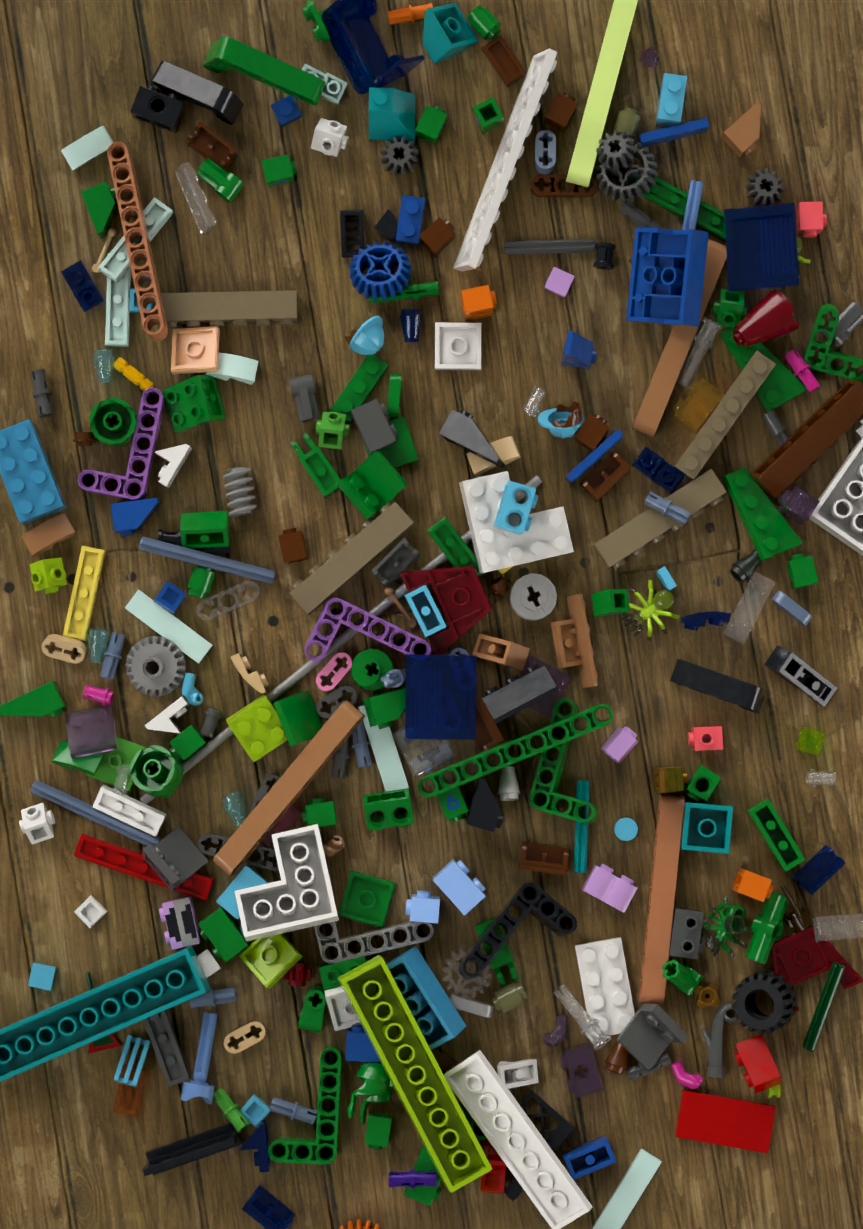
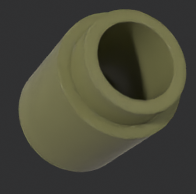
M624 108V111H619L613 134L615 130L619 132V135L625 131L628 134V138L635 139L641 119L637 115L638 111L631 108Z
M512 982L495 991L496 997L492 998V1001L497 1011L503 1010L506 1013L524 1004L523 1001L528 999L520 982L516 984Z

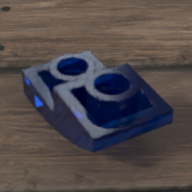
M81 260L61 271L84 312L104 301Z
M646 446L632 464L639 472L670 494L675 491L685 477L684 473L667 463L664 458Z
M700 612L680 618L679 623L685 624V629L698 631V627L703 628L706 619L709 620L710 625L722 627L723 623H729L731 613Z

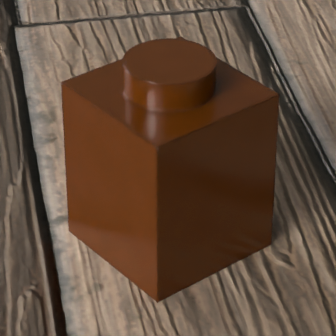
M557 93L545 116L544 123L564 133L577 110L578 103L575 102L576 99L567 93L563 95Z
M439 217L419 236V241L436 257L455 239V233L453 232L455 228L448 220L443 221Z
M590 414L573 440L593 452L609 428L606 425L607 421L597 414L595 416Z
M296 528L283 530V535H278L284 563L290 564L308 560L302 531H297Z

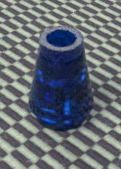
M402 309L400 320L405 342H418L423 316L420 315V309Z

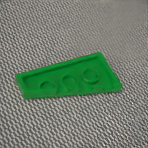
M730 327L720 333L719 336L741 371L756 351L776 364L755 393L766 413L807 390L762 343L746 348L742 345L738 346L732 338L734 327Z
M745 468L727 474L722 478L761 561L803 544Z

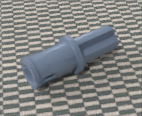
M650 491L644 502V505L662 513L661 516L664 517L666 515L681 524H686L690 517L688 511L673 504L671 499L668 501Z
M114 632L111 634L108 650L104 652L106 657L100 674L101 677L109 680L114 679L119 659H122L120 655L126 639L125 635H117Z
M393 669L386 676H382L381 681L384 682V687L397 688L409 681V679H406L409 677V672L405 669Z
M361 722L352 733L354 744L352 748H355L358 769L373 766L368 748L370 742H367L364 724Z
M211 988L210 991L190 999V1006L193 1009L195 1007L209 1005L215 1007L216 1004L235 1002L237 1000V992L235 988L213 990Z
M275 1097L270 1104L271 1111L288 1116L290 1120L294 1118L311 1125L315 1122L317 1110L298 1105V1102L294 1104Z

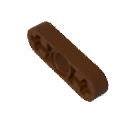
M539 174L531 181V191L537 197L589 198L596 193L598 182L591 175L589 184L593 185V187L590 188L589 192H586L584 187H577V192H573L575 187L573 183H570L571 188L569 191L561 192L557 184L561 180H566L567 174ZM540 180L543 181L544 185H551V180H555L554 192H550L551 187H544L543 191H539V188L535 187V185Z

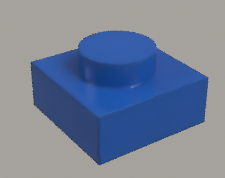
M290 95L271 105L281 127L302 117L299 108Z
M167 581L153 602L174 614L187 593Z

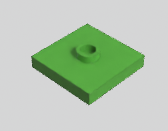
M102 731L95 750L103 752L104 758L95 776L87 773L86 775L130 791L133 785L130 763L138 751L144 750L147 747Z

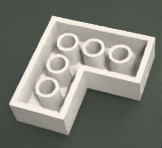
M863 438L855 445L806 516L862 556Z
M508 471L459 482L480 573L574 552L564 506L529 514V517L532 518L528 531H524L522 535L493 527L507 481H510ZM511 513L508 517V522L511 526L516 527L519 524V517L514 513Z
M318 824L272 834L281 880L235 891L242 930L246 941L339 921Z

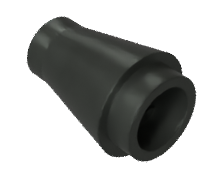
M753 550L750 554L732 564V568L729 570L730 574L739 583L749 581L762 561L757 551Z

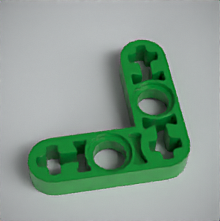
M833 304L823 305L817 313L805 350L804 361L806 364H810V369L855 381H863V370L859 374L856 373L855 369L859 365L863 366V358L830 349L839 321V311ZM831 311L833 317L829 318L827 327L824 325L825 315L823 314ZM818 332H825L828 334V339L824 342H819L815 339V335ZM815 347L819 348V359L812 362L811 357L814 356ZM838 358L844 362V365L838 369L833 368L830 364L831 361ZM848 362H851V367H849V371H846L848 367Z

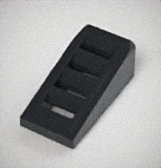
M340 210L342 258L358 255L359 250H346V246L359 245L360 249L364 250L363 210ZM345 217H358V222H345ZM345 227H359V231H345ZM345 236H359V240L346 241Z

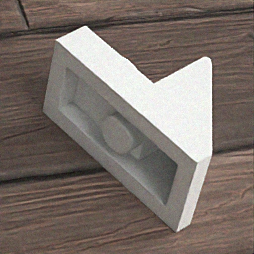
M183 444L154 452L169 462L168 466L164 465L158 474V477H160L158 482L170 488L192 450L189 445Z
M181 696L148 722L145 727L150 730L181 733L182 731L171 718L175 716L178 719L188 711L185 708L189 705L185 697Z
M526 1059L516 1062L500 1061L497 1065L498 1075L508 1089L539 1083L537 1059Z

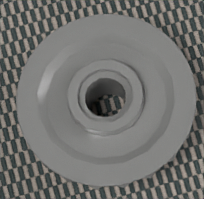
M150 636L141 639L131 647L126 656V675L130 680V684L144 695L153 697L167 695L174 691L184 678L186 670L184 655L173 641L165 637ZM151 661H155L159 665L157 673L150 670L149 664Z

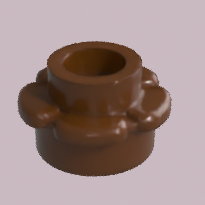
M75 432V439H73V442H78V446H92V441H96L92 432Z
M504 575L499 576L489 584L492 590L491 593L493 595L498 594L499 596L505 594L510 589L509 584L511 580H507Z

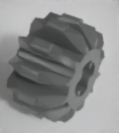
M615 130L613 136L606 133V140L599 139L601 147L596 149L597 154L600 155L598 158L599 162L605 163V167L608 170L614 166L615 171L618 172L620 165L627 169V161L634 162L632 154L637 152L636 147L633 146L635 143L634 139L628 138V134L625 131L619 135V132Z
M394 136L393 144L385 141L386 148L380 149V154L383 155L380 158V163L386 164L384 167L385 171L393 168L392 175L394 176L397 175L398 170H401L402 176H405V168L412 172L414 170L412 164L418 163V158L415 157L418 154V149H412L414 146L413 141L405 144L406 137L404 136L401 138V142H398L397 137ZM398 152L399 155L400 152L403 153V159L400 160V158H398V160H396L395 153Z
M767 167L763 173L757 169L755 176L749 175L748 180L750 183L745 185V189L750 190L746 195L747 198H755L752 202L753 205L761 201V207L765 208L767 202L770 206H774L775 200H781L782 195L780 193L784 192L785 187L779 184L784 179L782 177L775 178L778 173L776 170L771 175ZM763 184L764 186H769L770 188L767 191L766 189L761 190L760 187Z

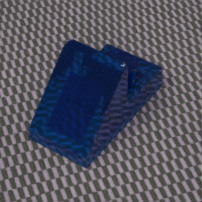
M266 1120L262 1121L239 1148V1150L258 1149V1152H254L255 1166H259L260 1173L269 1172L271 1168L268 1154L269 1144Z

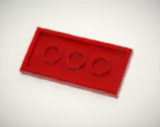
M682 1089L675 1137L768 1153L776 1106Z

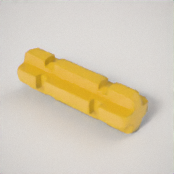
M119 357L114 362L113 367L120 373L123 372L122 374L136 386H140L139 388L142 391L154 387L152 381L148 378L145 379V376L133 366L127 365L128 363L123 358Z

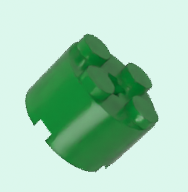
M108 398L93 407L89 416V424L94 436L103 444L109 447H124L133 441L138 415L124 400ZM117 418L119 424L118 426L114 425V427L112 428L110 421H115V419Z
M153 745L144 750L141 749L134 755L130 763V774L134 784L148 795L153 797H169L181 784L184 771L183 765L167 749Z

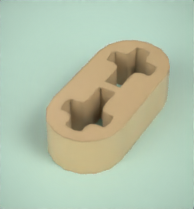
M58 634L48 635L42 643V651L46 656L69 663H80L87 654V647L82 641ZM51 642H55L57 647L55 650L51 649ZM73 648L78 649V656L74 655Z
M253 1020L231 1031L224 1039L225 1049L230 1053L236 1054L260 1042L266 1035V1026L259 1020ZM253 1025L256 1028L260 1027L262 1029L259 1032L260 1037H256V1035L247 1037L246 1034L252 1030L251 1026ZM233 1036L235 1039L243 1036L244 1040L239 1042V1048L235 1046L230 1047V1037Z

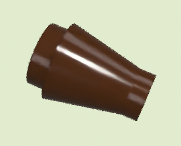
M618 1041L605 1060V1069L623 1075L624 1070H627L629 1052Z

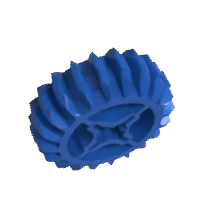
M375 241L374 246L366 244L365 250L359 248L358 255H353V262H350L349 277L352 286L357 289L359 294L364 293L366 299L372 296L376 301L378 297H382L385 301L386 296L389 295L394 298L395 292L402 294V287H407L408 280L411 279L412 267L411 263H409V257L407 254H404L402 247L397 249L395 243L388 246L386 241L382 245H379L377 241ZM368 266L369 270L367 271V274L363 276V271ZM398 266V270L393 276L391 274L394 271L393 268Z

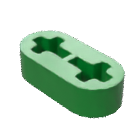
M390 373L387 417L399 418L402 374Z

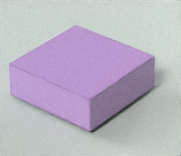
M553 267L544 289L565 298L575 276Z

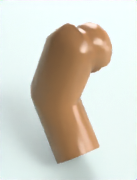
M335 835L325 845L323 844L325 857L331 858L343 849L344 840L341 836Z

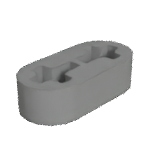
M451 994L450 1001L456 1009L487 1018L492 1016L494 1006L457 994Z

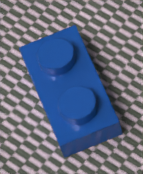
M402 195L396 242L419 245L425 198Z

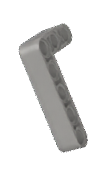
M336 921L329 923L333 927V932L330 935L321 933V925L314 926L321 957L329 964L425 942L434 933L432 923L416 921L343 938L339 936ZM420 924H426L429 926L430 932L426 936H420L416 931L417 927ZM402 929L407 933V938L402 942L396 941L394 932ZM374 935L383 937L384 944L381 947L372 945L371 938ZM350 941H358L361 944V950L357 953L351 952L348 948ZM329 946L336 947L338 949V956L329 958L325 953L326 948Z

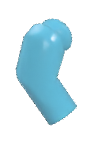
M185 672L181 693L189 704L193 706L200 705L204 697L194 686L196 674Z

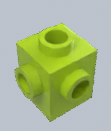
M62 557L44 559L29 564L35 592L44 590L45 594L59 592V587L67 585Z

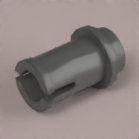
M209 707L208 711H205L207 715L200 734L214 738L219 720L223 716L221 715V710Z

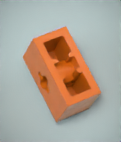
M489 285L461 290L460 299L465 321L492 316L497 301L494 290L490 291Z
M739 867L731 889L764 902L765 898L769 899L773 885H771V879Z

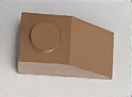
M759 102L755 103L724 131L721 137L739 158L744 154L750 155L758 147L756 143L760 137L761 104Z
M479 633L472 656L523 671L530 648Z

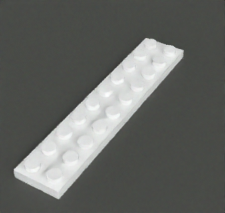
M550 48L534 55L453 269L461 272L476 269L483 260V248L491 239L492 233L490 230L499 218L500 211L498 209L500 203L505 200L508 194L506 187L509 180L511 181L516 173L514 166L517 159L523 154L525 137L527 138L531 133L533 127L531 121L533 116L537 115L541 103H539L540 97L548 88L549 82L547 79L549 73L553 72L557 64V60H555L557 52Z

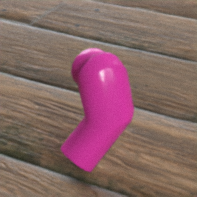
M681 1060L675 1061L670 1065L680 1085L690 1089H697L702 1084L703 1079L698 1073L693 1075L686 1073Z

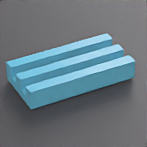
M128 1034L113 1079L115 1082L137 1087L151 1041ZM131 1042H133L135 1045L124 1078H121ZM144 1045L134 1079L131 1081L129 1077L139 1046Z

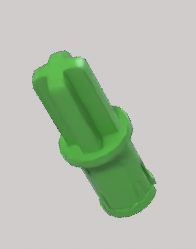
M220 1088L214 1092L213 1099L224 1112L223 1117H227L238 1133L241 1130L244 1131L250 1123L238 1109L239 1105L233 1103L224 1089Z

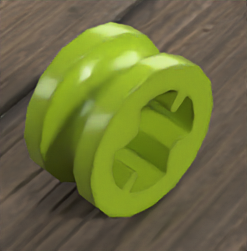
M780 1084L766 1089L767 1098H771L773 1095L780 1098Z

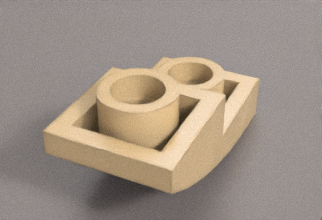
M512 436L491 442V445L505 465L521 457ZM470 452L466 454L474 475L479 476L496 467V465Z
M240 653L231 656L235 667L242 677L261 694L268 693L266 687L269 686L265 674L260 675L259 671L249 674L248 670L251 669V665L247 657H242Z

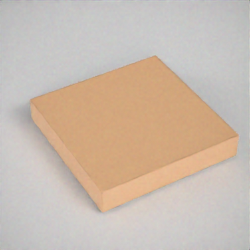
M218 326L173 329L172 374L218 372L220 336Z

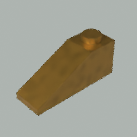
M683 767L652 768L655 792L683 791L684 785L688 784L687 771H683Z

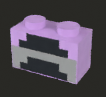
M192 896L163 902L162 908H159L161 921L166 922L168 930L164 931L166 944L171 945L173 950L201 943Z

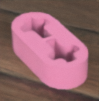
M342 652L334 655L316 677L317 686L323 691L333 690L352 667L351 657ZM338 657L340 659L346 657L348 659L346 661L347 668L341 667L336 672L334 670L338 665L336 659ZM333 672L335 674L331 678L333 684L323 687L321 685L323 682L321 677L323 675L327 677Z

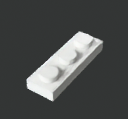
M104 784L101 786L93 804V808L155 837L158 835L167 815Z

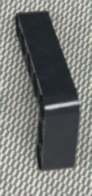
M526 883L514 893L460 962L459 973L465 979H473L479 976L529 912L558 936H566L572 933L577 927V920L573 914L534 883ZM524 889L531 890L533 893L532 900L525 899L523 895ZM542 904L550 906V915H545L542 912ZM510 907H515L518 910L519 916L517 919L510 916ZM561 919L568 921V930H563L560 927ZM496 925L504 928L505 934L503 937L496 935L494 931ZM482 943L489 945L491 949L489 955H484L481 952L480 946ZM468 961L473 962L476 966L474 974L466 970V963Z

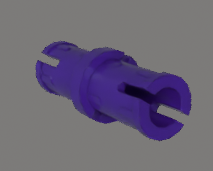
M410 1169V1172H389V1187H410V1189L421 1186L436 1187V1171L421 1172Z

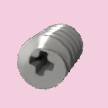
M236 467L223 470L224 472H229L223 476V480L229 481V483L224 485V488L231 491L225 496L227 499L233 500L227 503V507L234 509L228 513V516L237 517L253 514L251 510L255 509L257 505L250 504L249 501L255 499V496L249 495L248 492L253 490L254 487L247 485L253 478L245 475L251 471V468Z

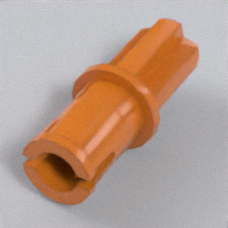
M432 3L413 7L409 5L408 8L389 11L388 21L391 25L410 21L414 23L415 20L424 19L425 11L428 8H433Z

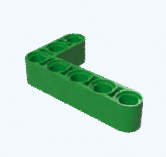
M222 36L211 44L203 64L204 68L218 74L233 69L311 105H318L326 84L325 81L226 36Z
M567 698L558 700L554 706L550 723L567 717L562 713V708L565 704H570L572 707L569 715L579 712L577 703ZM557 726V727L553 728V731H552V732H553V735H554L556 738H558V737L556 736V730H557V728L560 727V726ZM572 740L543 751L530 793L529 801L531 806L543 812L583 823H593L599 816V810L595 804L557 793ZM557 748L559 757L557 760L552 761L550 759V752ZM551 771L553 780L546 784L543 779L544 774ZM540 794H545L547 797V802L544 806H540L537 802ZM563 800H567L569 809L563 813L560 811L559 805ZM585 806L591 808V816L587 819H584L581 814Z
M328 1045L322 1050L320 1056L316 1138L276 1137L272 1140L268 1149L269 1157L273 1161L326 1165L335 1160L338 1150L342 1052L339 1047ZM328 1051H333L337 1054L338 1059L332 1063L328 1062L325 1059V1054ZM327 1075H333L337 1083L333 1086H327L323 1078ZM325 1099H332L335 1102V1107L327 1110L323 1107L322 1102ZM331 1123L334 1126V1131L331 1133L323 1132L321 1129L322 1124ZM276 1144H281L285 1147L286 1152L278 1155L274 1152L273 1147ZM300 1145L308 1147L309 1154L306 1156L299 1155L297 1147ZM325 1146L330 1147L333 1154L330 1157H324L321 1155L320 1149Z

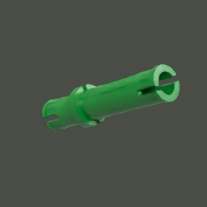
M417 281L412 282L411 285L402 287V294L395 292L394 298L389 295L386 296L385 301L382 297H378L376 301L372 296L369 298L370 304L410 298L419 300V297L438 296V281L417 284Z

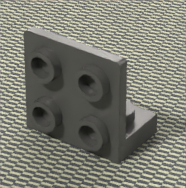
M179 827L154 847L148 844L142 849V857L172 892L208 863L206 857Z
M643 1003L617 1037V1041L646 1070H650L670 1043H684L688 1035L658 1004Z

